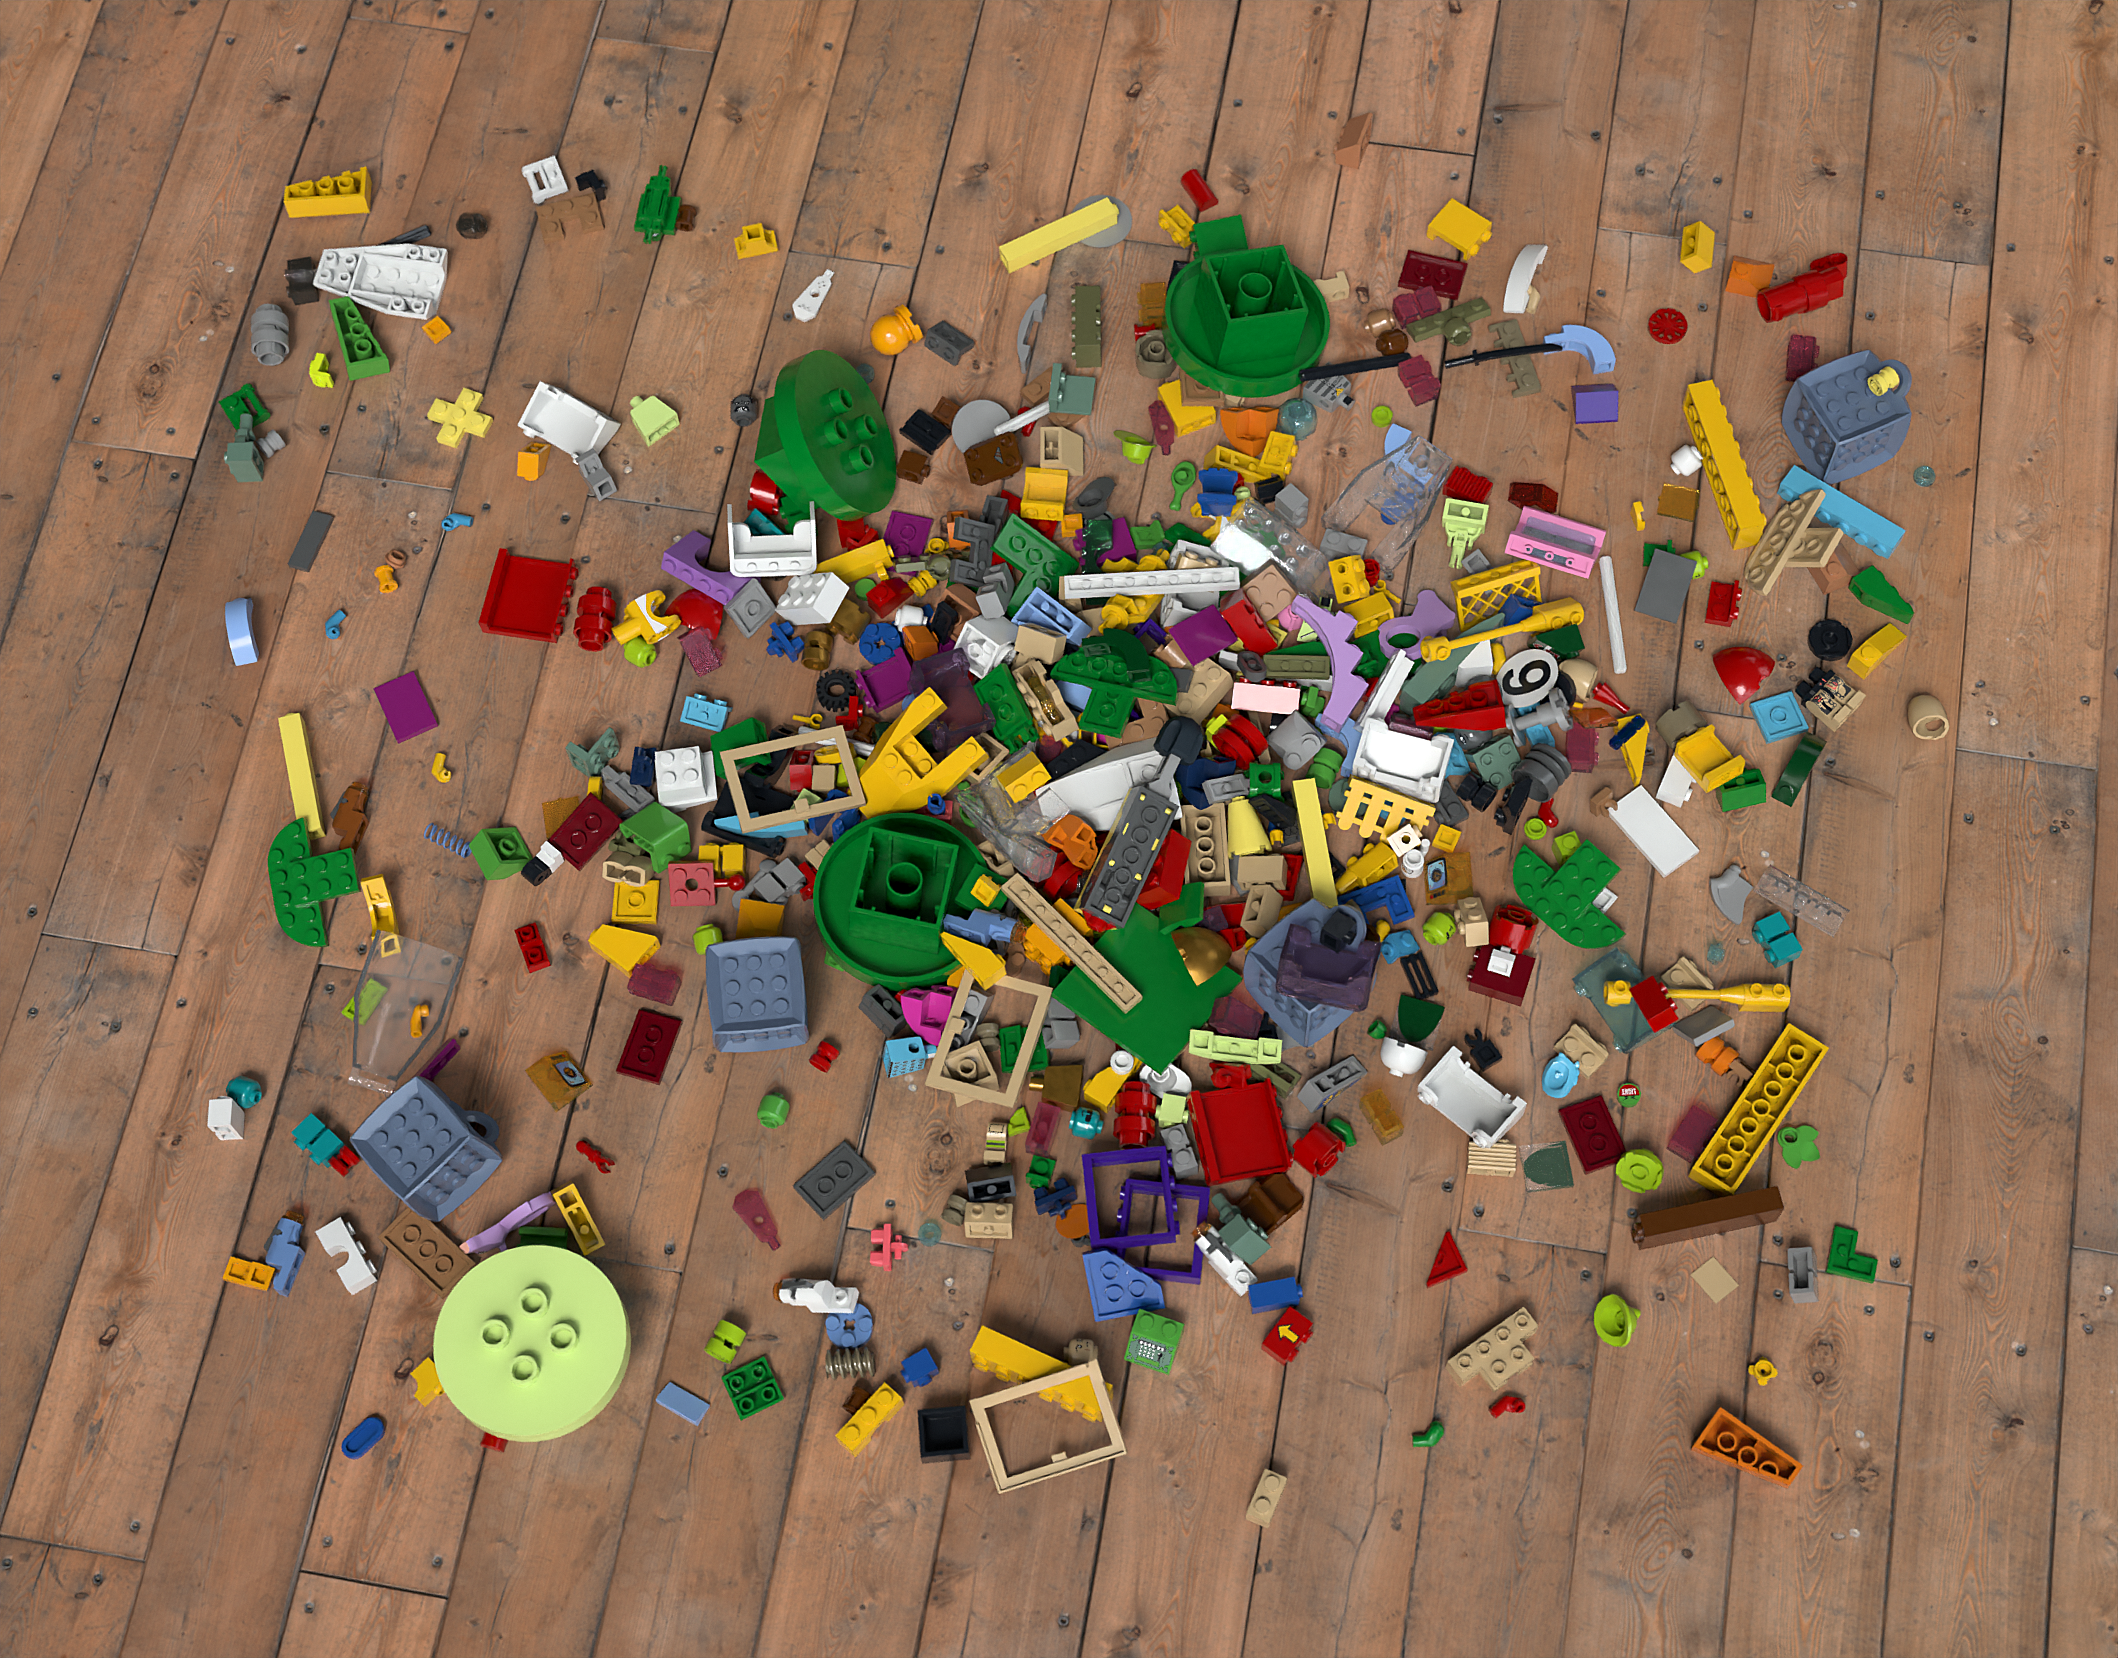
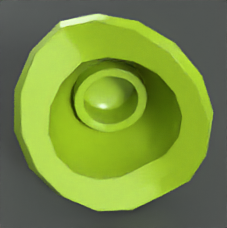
M1611 1294L1604 1297L1597 1304L1594 1312V1325L1597 1334L1605 1343L1611 1346L1625 1347L1628 1345L1631 1335L1636 1329L1637 1318L1640 1317L1641 1311L1631 1308L1619 1295Z

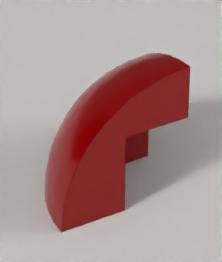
M692 588L676 597L667 608L664 616L677 615L681 620V625L691 628L692 631L716 640L722 620L723 604L696 588Z
M1749 647L1727 648L1712 655L1715 668L1721 680L1739 705L1760 688L1759 684L1761 681L1770 676L1775 666V661L1769 655Z
M1247 901L1203 906V920L1196 925L1197 927L1206 928L1218 933L1229 943L1232 952L1238 951L1248 941L1246 938L1247 931L1240 925Z

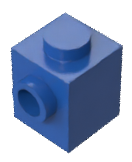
M927 1348L901 1362L903 1369L900 1372L906 1383L911 1382L914 1388L918 1385L923 1387L932 1381V1377L939 1374L938 1368Z

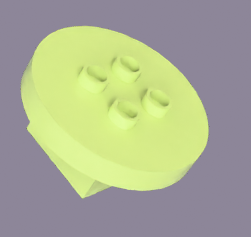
M544 1245L517 1247L505 1250L482 1261L472 1268L453 1288L437 1320L433 1344L434 1361L445 1393L459 1411L474 1425L494 1436L512 1441L537 1442L550 1440L582 1427L602 1411L612 1399L624 1378L631 1350L630 1324L624 1304L608 1278L590 1261L576 1253L558 1247Z

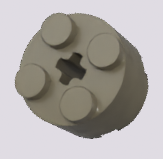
M1149 331L1137 340L1135 346L1136 366L1140 375L1151 379L1169 378L1175 370L1177 363L1166 347L1162 331Z
M1691 701L1677 704L1680 708L1675 711L1672 708L1669 709L1656 722L1657 728L1655 729L1673 751H1675L1676 744L1681 738L1689 737L1699 728L1709 726Z

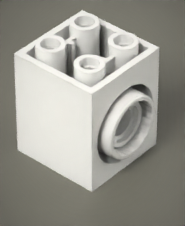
M983 614L966 621L950 657L980 679L984 678L1000 663H1006L1008 668H1011V662L1018 653L1014 648L1019 627L1004 616L996 619L992 617L985 619Z

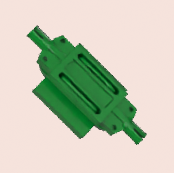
M662 165L659 166L658 175L650 177L649 184H646L645 192L640 197L634 230L635 232L645 233L643 239L645 244L647 242L651 244L652 241H659L663 234L675 235L676 221L679 218V207L682 204L681 197L671 196V179L666 177L668 168L665 165L663 167Z

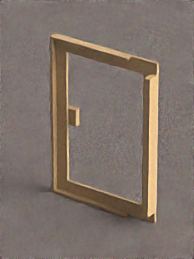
M843 725L720 752L742 834L866 806ZM835 738L852 796L808 805L807 798L793 801L795 809L750 819L734 760Z
M965 969L925 1085L983 1102L996 1103L1013 1108L1015 1102L1017 1103L1040 1036L1051 1003L1053 988L1009 976H1003L994 984L1038 996L1013 1073L1004 1094L940 1076L955 1033L961 1035L965 1025V1021L960 1018L974 980L972 975Z
M1097 1359L969 1400L977 1423L976 1427L999 1494L1128 1453ZM1089 1375L1112 1445L1068 1458L1066 1451L1051 1456L1052 1464L1007 1477L985 1408Z

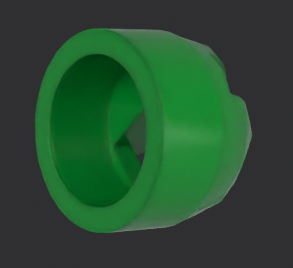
M1379 1019L1375 1020L1367 1030V1034L1376 1040L1383 1039L1387 1033L1386 1025Z

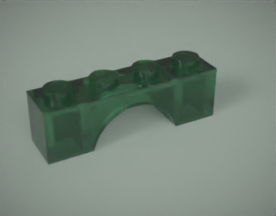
M1112 519L1086 520V528L1082 529V539L1086 541V547H1082V560H1085V565L1081 566V575L1107 574L1100 570L1096 563L1102 554L1113 549L1114 530ZM1110 597L1085 598L1086 605H1105Z

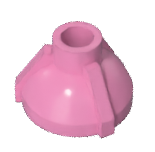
M1292 603L1277 614L1279 623L1282 627L1288 629L1287 631L1289 632L1300 629L1304 621L1298 615L1292 613Z

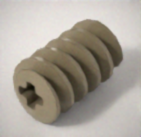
M856 1347L854 1355H851L849 1348H846L843 1356L839 1349H836L835 1356H832L830 1350H827L825 1357L827 1379L829 1374H831L832 1379L837 1380L839 1373L843 1379H846L848 1372H850L852 1378H856L858 1371L861 1377L865 1378L867 1370L871 1377L875 1376L874 1351L870 1353L868 1347L864 1348L863 1354Z

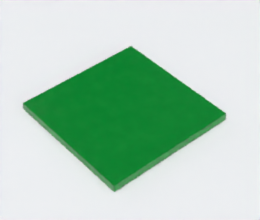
M1135 902L1124 928L1107 930L1093 948L1142 995V1000L1125 1014L1077 965L1054 989L1051 997L1159 1075H1162L1189 1044L1190 1030H1201L1242 982L1243 977L1224 965L1211 978L1197 986L1184 964V960L1173 941L1171 932L1167 935L1159 932V918Z

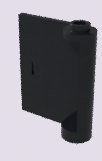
M739 777L749 813L758 812L760 816L787 811L790 810L794 804L793 801L796 800V798L772 789L767 790L762 787H754L748 781ZM726 781L713 811L709 810L702 821L701 830L732 843H739L744 845L745 848L772 858H776L778 855L781 856L785 848L784 841L786 838L779 836L776 838L740 836L719 830L716 827L714 820L737 816L729 785Z

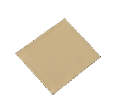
M1714 1256L1691 1274L1715 1304L1739 1286Z

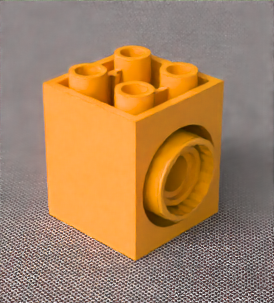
M1061 898L1057 900L1052 907L1092 946L1094 944L1093 930L1087 926L1085 919ZM1035 923L1022 934L1025 956L1031 962L1036 961L1040 965L1042 972L1048 977L1050 976L1051 966L1059 965L1068 969L1070 966L1075 965Z

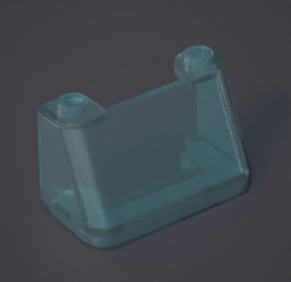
M1615 947L1572 980L1576 984L1574 989L1581 998L1585 996L1590 999L1613 1032L1614 1041L1612 1044L1619 1053L1628 1054L1668 1031L1677 1022L1675 1021L1654 1033L1633 997H1631L1629 1004H1620L1616 1007L1604 1003L1603 986L1605 981H1629L1631 987L1647 979L1632 957L1625 950Z

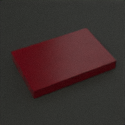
M1408 250L1398 287L1458 301L1468 263Z
M590 792L547 842L556 848L578 871H581L624 821Z
M639 1009L616 1073L660 1085L679 1035L682 1021Z
M1602 1095L1558 1110L1560 1119L1585 1175L1617 1164L1622 1154L1627 1152Z

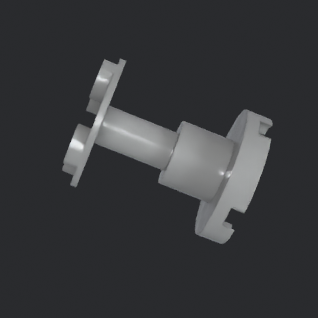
M1559 687L1549 690L1550 702L1536 706V711L1519 717L1511 704L1505 707L1507 715L1505 717L1506 726L1509 730H1513V739L1517 747L1526 745L1524 729L1538 724L1546 727L1558 722L1563 731L1574 728L1572 716L1567 717L1569 716V705Z

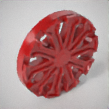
M1663 308L1653 313L1648 322V332L1651 337L1662 344H1674L1681 341L1686 335L1688 326L1687 320L1681 312L1675 311L1676 309Z

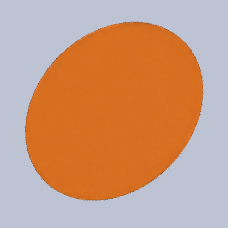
M1085 1204L1071 1205V1209L1064 1211L1066 1218L1063 1220L1058 1215L1055 1225L1061 1236L1074 1239L1089 1233L1087 1205Z

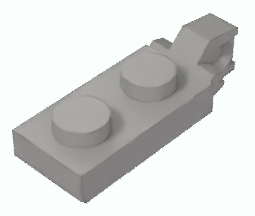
M608 765L601 770V777L606 787L636 813L655 801L654 797L643 787L631 785L630 776L625 772L617 773Z
M1243 774L1207 780L1202 783L1209 804L1229 801L1239 796L1246 797L1249 793V779H1246Z

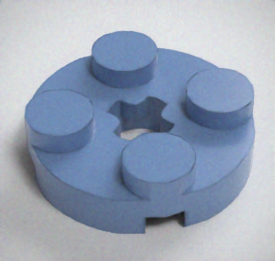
M856 1303L853 1313H829L825 1322L829 1339L835 1346L841 1349L849 1348L854 1350L856 1347L859 1349L870 1340L873 1333L872 1316L868 1309L859 1303ZM846 1321L855 1322V1329L853 1331L850 1329L844 1330Z

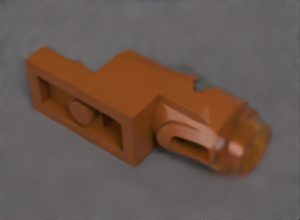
M352 782V785L348 786L330 813L333 819L332 828L337 835L343 836L339 844V850L352 848L354 849V855H356L369 825L367 817L363 814L365 803L369 796V788L358 782Z

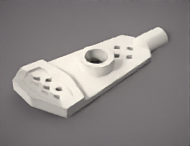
M827 269L823 276H818L792 304L796 319L806 322L816 317L832 285L830 278L834 274L833 271ZM814 293L819 294L818 297H812Z

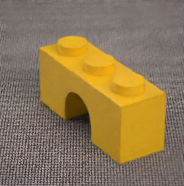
M884 1382L835 1435L838 1443L856 1457L871 1441L874 1431L884 1421L889 1422L904 1406L902 1397Z

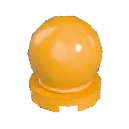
M903 304L894 308V315H883L872 324L870 341L873 347L884 355L892 356L899 354L907 348L909 340L916 344L923 338L919 325H913L909 318L912 314Z

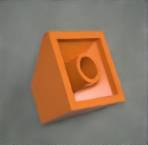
M1734 255L1725 291L1756 298L1758 291L1766 287L1769 288L1775 264Z

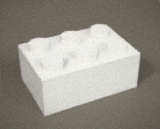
M832 572L796 575L789 581L788 588L780 597L775 611L791 625L830 623L849 587Z

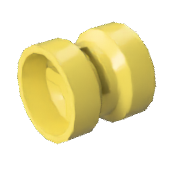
M1886 366L1879 371V374H1874L1868 378V386L1875 395L1881 396L1887 392L1888 388L1898 385L1899 377L1893 368Z

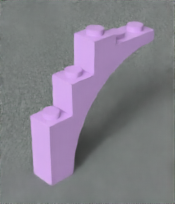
M1297 594L1293 600L1291 611L1302 618L1316 632L1325 647L1327 655L1330 656L1332 693L1320 722L1340 733L1369 686L1362 677L1352 674L1363 656V652L1356 645L1347 643L1354 633L1358 621L1351 614L1343 613L1340 610L1334 617L1327 609L1319 608L1309 598L1301 597Z

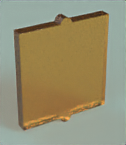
M1603 707L1569 710V715L1584 729H1603L1604 727H1615L1619 724Z

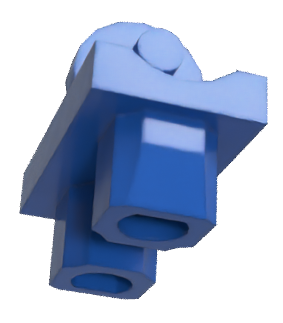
M788 621L777 625L775 622L770 624L771 634L774 639L771 637L767 640L769 643L766 649L768 654H777L778 657H782L784 655L783 649L792 663L797 661V654L805 649L804 642L799 636L791 641L787 639V637L794 634V630Z

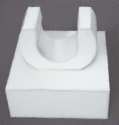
M1502 946L1500 951L1493 949L1487 970L1509 977L1516 957L1509 954L1511 948Z

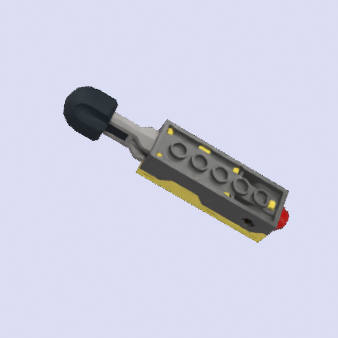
M1174 716L1167 720L1161 728L1153 746L1163 758L1153 780L1143 786H1137L1128 790L1073 910L1084 915L1087 926L1094 931L1104 932L1110 929L1124 928L1180 807L1169 801L1172 795L1169 785L1178 764L1184 766L1192 765L1202 747L1203 735L1200 725L1192 718Z

